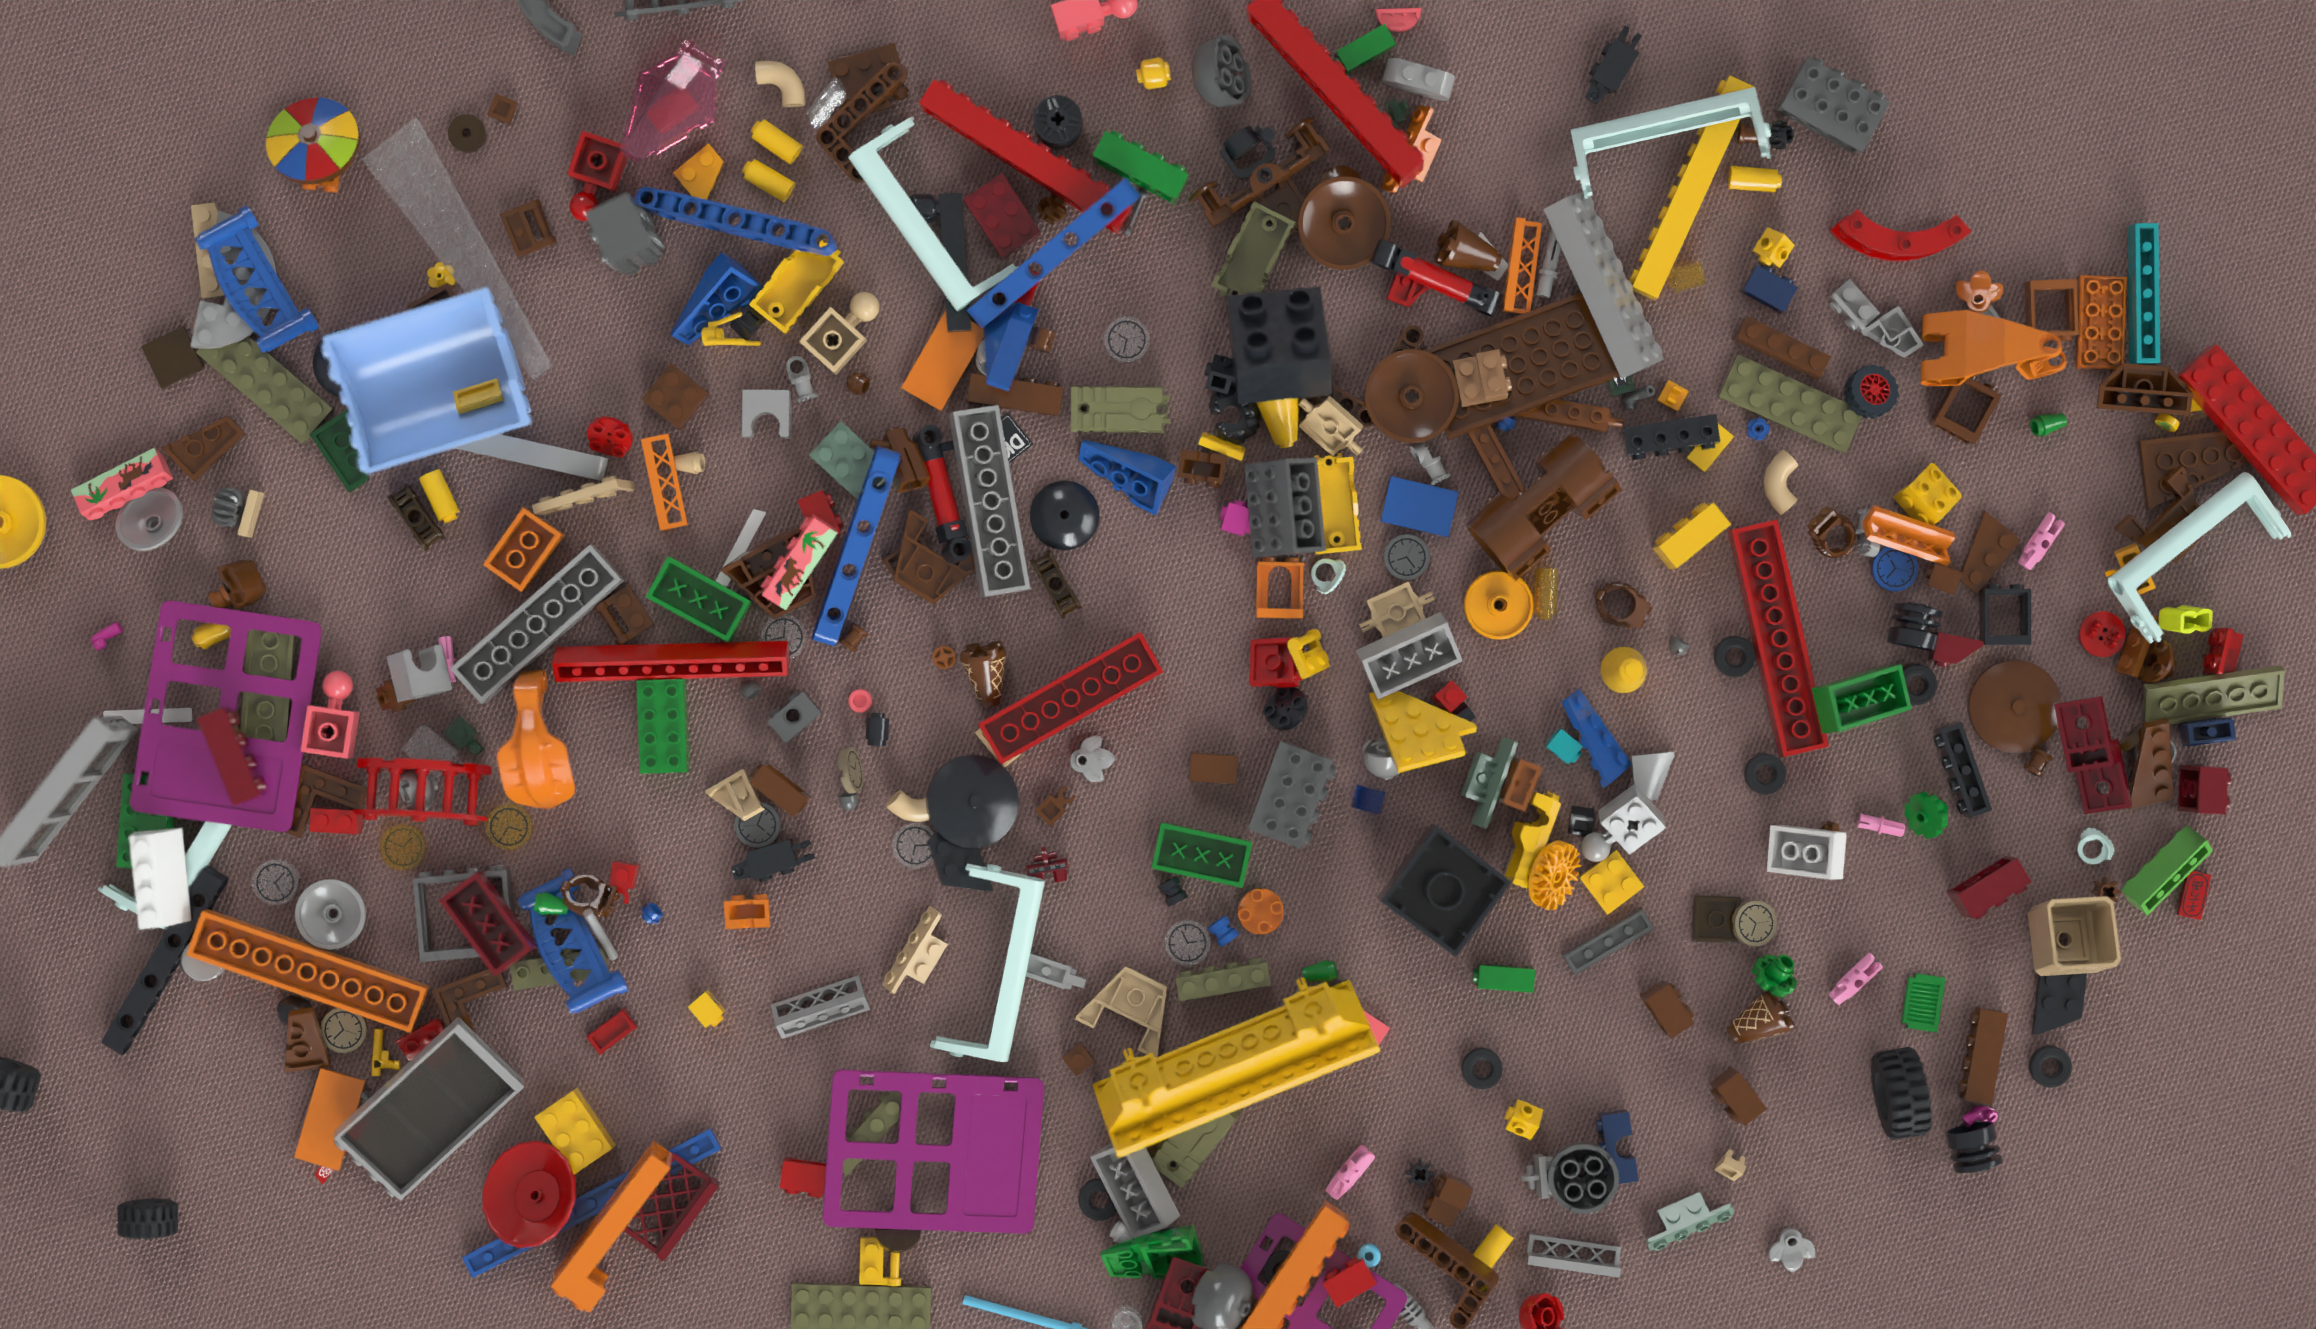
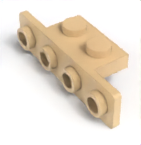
M929 906L927 911L922 914L915 931L910 934L904 949L897 955L896 962L885 975L882 985L889 992L895 994L906 975L924 984L948 944L945 941L931 934L942 916L935 908Z

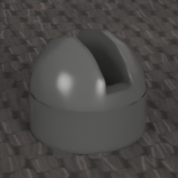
M1674 636L1670 642L1669 650L1673 653L1676 649L1678 650L1676 656H1681L1687 652L1690 645Z
M748 680L743 683L741 691L746 700H750L757 696L762 689L757 682Z
M857 793L839 795V803L844 810L850 811L857 806Z

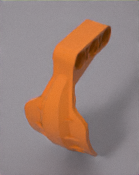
M545 669L521 671L514 683V697L518 711L512 738L498 751L499 771L505 793L510 800L525 806L550 809L573 796L575 783L571 772L567 747L561 740L548 733L541 715L543 697L547 690Z

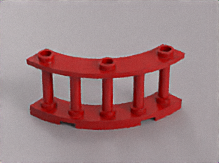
M1858 209L1851 215H1846L1829 230L1846 247L1869 258L1891 262L1912 261L1933 255L1952 246L1972 232L1957 214L1948 221L1944 220L1938 226L1928 230L1902 232L1887 229L1874 223Z
M383 758L357 759V768L366 769V773H368L366 809H354L353 814L363 815V820H377V816L412 817L411 821L426 822V818L464 821L463 825L477 826L478 822L488 821V817L476 816L478 780L483 775H491V766L473 763L454 764L451 761L394 758V760H383ZM381 770H388V773H391L388 809H375L378 774L381 773ZM403 770H415V774H417L415 810H398L400 774H403ZM430 771L442 772V776H444L442 812L424 811L426 780ZM457 774H465L467 779H469L466 814L451 813L454 777Z

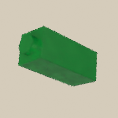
M1383 24L1337 50L1334 62L1338 60L1345 68V74L1347 75L1395 48L1396 43L1386 25Z
M1477 963V969H1473L1472 982L1476 983L1478 989L1534 993L1535 969L1532 967Z

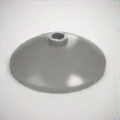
M161 487L154 488L146 492L144 496L134 498L121 507L116 518V533L122 543L130 549L137 551L155 549L170 540L178 530L183 517L182 504L172 491Z
M326 879L310 885L301 894L295 909V920L301 935L309 943L322 949H338L352 943L360 935L366 921V907L360 893L353 886L341 880ZM332 909L338 911L337 917L331 915Z

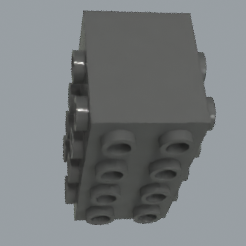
M1813 56L1812 59L1806 58L1801 61L1774 111L1855 155L1862 153L1891 102L1885 100L1887 97L1885 94L1877 90L1871 92L1865 89L1866 84L1857 79L1851 81L1845 78L1846 74L1837 68L1831 70L1825 67V62Z
M628 193L585 213L591 226L588 232L592 240L601 247V250L598 251L604 264L606 263L614 271H618L622 275L626 273L627 276L637 273L639 267L646 263L648 266L658 263L660 257L664 255L662 249L665 248L661 237L652 229L655 225L651 216Z
M1317 458L1281 459L1246 464L1245 478L1253 558L1326 551Z
M1280 741L1248 829L1300 849L1304 845H1309L1313 834L1309 830L1311 824L1318 821L1321 810L1317 808L1320 801L1324 802L1328 794L1329 788L1325 786L1328 779L1333 780L1337 769L1333 765L1335 761Z

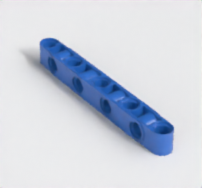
M1127 178L1122 180L967 310L981 328L986 326L1141 195ZM1104 202L1112 204L1114 208L1112 214L1106 215L1102 212L1101 206ZM1069 232L1077 236L1078 240L1074 245L1068 244L1065 239L1066 234ZM1032 262L1040 264L1042 268L1040 274H1033L1030 271V264ZM996 292H1001L1005 295L1006 301L1004 304H999L995 301L994 295Z
M643 187L636 193V201L644 211L670 220L823 256L832 255L837 248L836 240L827 230L812 227L808 224L668 190ZM653 196L652 202L645 204L646 198ZM691 207H697L694 214L688 215ZM741 217L737 225H732L733 219ZM779 228H785L781 236H775ZM829 239L826 246L819 247L821 240Z
M879 446L874 451L813 630L812 640L834 647L838 641L900 459V453ZM880 476L884 478L882 485L874 486L872 484L875 477ZM862 520L869 522L868 528L864 530L857 528L858 523ZM846 564L854 565V570L850 573L843 572L842 568ZM833 607L840 609L836 616L828 615V610Z

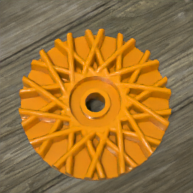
M1502 570L1489 571L1474 579L1465 592L1463 608L1467 622L1472 626L1473 630L1486 638L1507 639L1513 637L1527 626L1532 617L1534 603L1528 585L1521 578L1515 581ZM1497 600L1502 602V608L1499 610L1494 606Z
M1557 840L1546 845L1538 854L1531 868L1528 881L1529 896L1536 906L1546 910L1557 909V904L1564 905V901H1567L1565 894L1572 895L1571 889H1574V887L1569 882L1570 880L1578 881L1576 876L1579 875V872L1574 869L1581 867L1578 864L1580 859L1577 858L1580 853L1574 848L1575 846Z

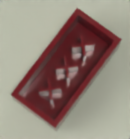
M224 707L198 717V723L232 805H240L265 795L264 789H267L266 782L262 775L258 776L255 768L258 767V763L254 754H249L246 746L249 745V741L245 732L241 733L237 724L240 723L237 712L235 710L232 711L230 707Z
M483 871L476 872L439 900L494 976L503 973L537 947L536 943Z

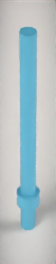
M967 1295L964 1296L963 1300L964 1305L1052 1329H1088L1081 1327L1082 1324L1073 1322L1070 1324Z

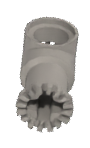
M799 356L790 358L787 361L786 369L791 384L795 386L798 394L797 402L801 403L818 397L817 393L813 391L810 382L811 375L806 361ZM795 360L801 361L804 366L802 372L798 374L793 373L790 369L791 363Z
M1424 442L1411 445V453L1416 462L1421 464L1423 468H1426L1432 480L1430 482L1431 485L1450 477V474L1445 472L1440 462L1441 457L1438 456L1432 459L1428 447H1425L1426 444H1423Z
M1859 509V526L1856 529V534L1860 535L1858 544L1860 546L1858 550L1860 551L1858 552L1863 556L1875 557L1880 550V544L1867 540L1862 521L1870 509H1868V512L1867 509Z

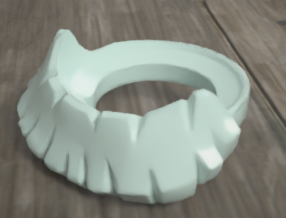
M1324 558L1313 565L1311 578L1315 585L1318 586V592L1328 594L1342 580L1346 565L1341 559L1332 560ZM1326 563L1333 567L1336 576L1331 582H1323L1317 579L1316 569L1319 565Z
M2095 828L2084 830L2080 836L2081 840L2077 848L2080 858L2089 864H2098L2103 860H2111L2115 850L2111 840ZM2094 839L2101 841L2103 846L2098 857L2087 858L2083 854V846L2086 842Z

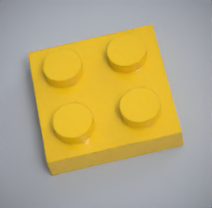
M1616 849L1607 858L1595 864L1579 877L1607 915L1644 888V885Z

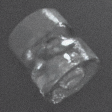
M1131 1305L1118 1307L1113 1313L1112 1329H1142V1317L1139 1310Z

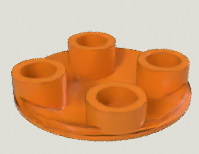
M1265 888L1253 889L1247 892L1239 902L1238 918L1242 926L1251 933L1259 935L1268 934L1277 929L1283 920V903L1279 896L1271 890Z

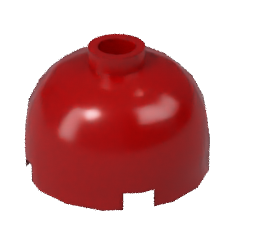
M1549 1293L1533 1294L1527 1297L1520 1306L1519 1324L1522 1329H1562L1559 1326L1561 1320H1564L1563 1306L1556 1296H1551Z

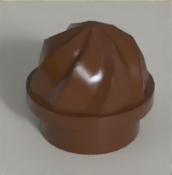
M854 372L847 378V387L855 395H864L869 389L870 378L866 377L865 373Z

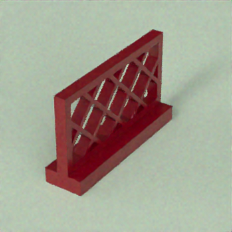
M675 1152L672 1154L671 1164L674 1160L682 1164L684 1174L671 1175L669 1169L667 1172L668 1176L663 1177L661 1181H669L670 1192L657 1194V1189L655 1188L653 1190L654 1195H650L646 1199H655L657 1211L644 1213L643 1206H641L640 1213L635 1214L633 1218L641 1217L643 1229L634 1231L626 1226L623 1230L657 1254L656 1257L663 1262L720 1184L717 1179L709 1177ZM697 1175L704 1180L699 1188L690 1189L689 1176ZM685 1177L686 1190L673 1191L672 1179ZM696 1192L691 1199V1193ZM687 1193L689 1203L683 1207H676L674 1195ZM671 1196L673 1208L660 1210L658 1198ZM674 1212L675 1222L672 1225L662 1226L661 1214ZM657 1215L659 1227L646 1229L644 1217ZM669 1229L664 1235L663 1230ZM660 1231L661 1241L657 1246L648 1241V1232Z

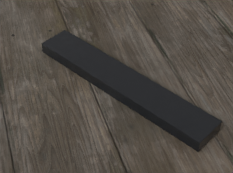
M962 193L939 194L942 246L968 281ZM945 295L947 333L971 331L970 314L967 311L969 305L956 311Z

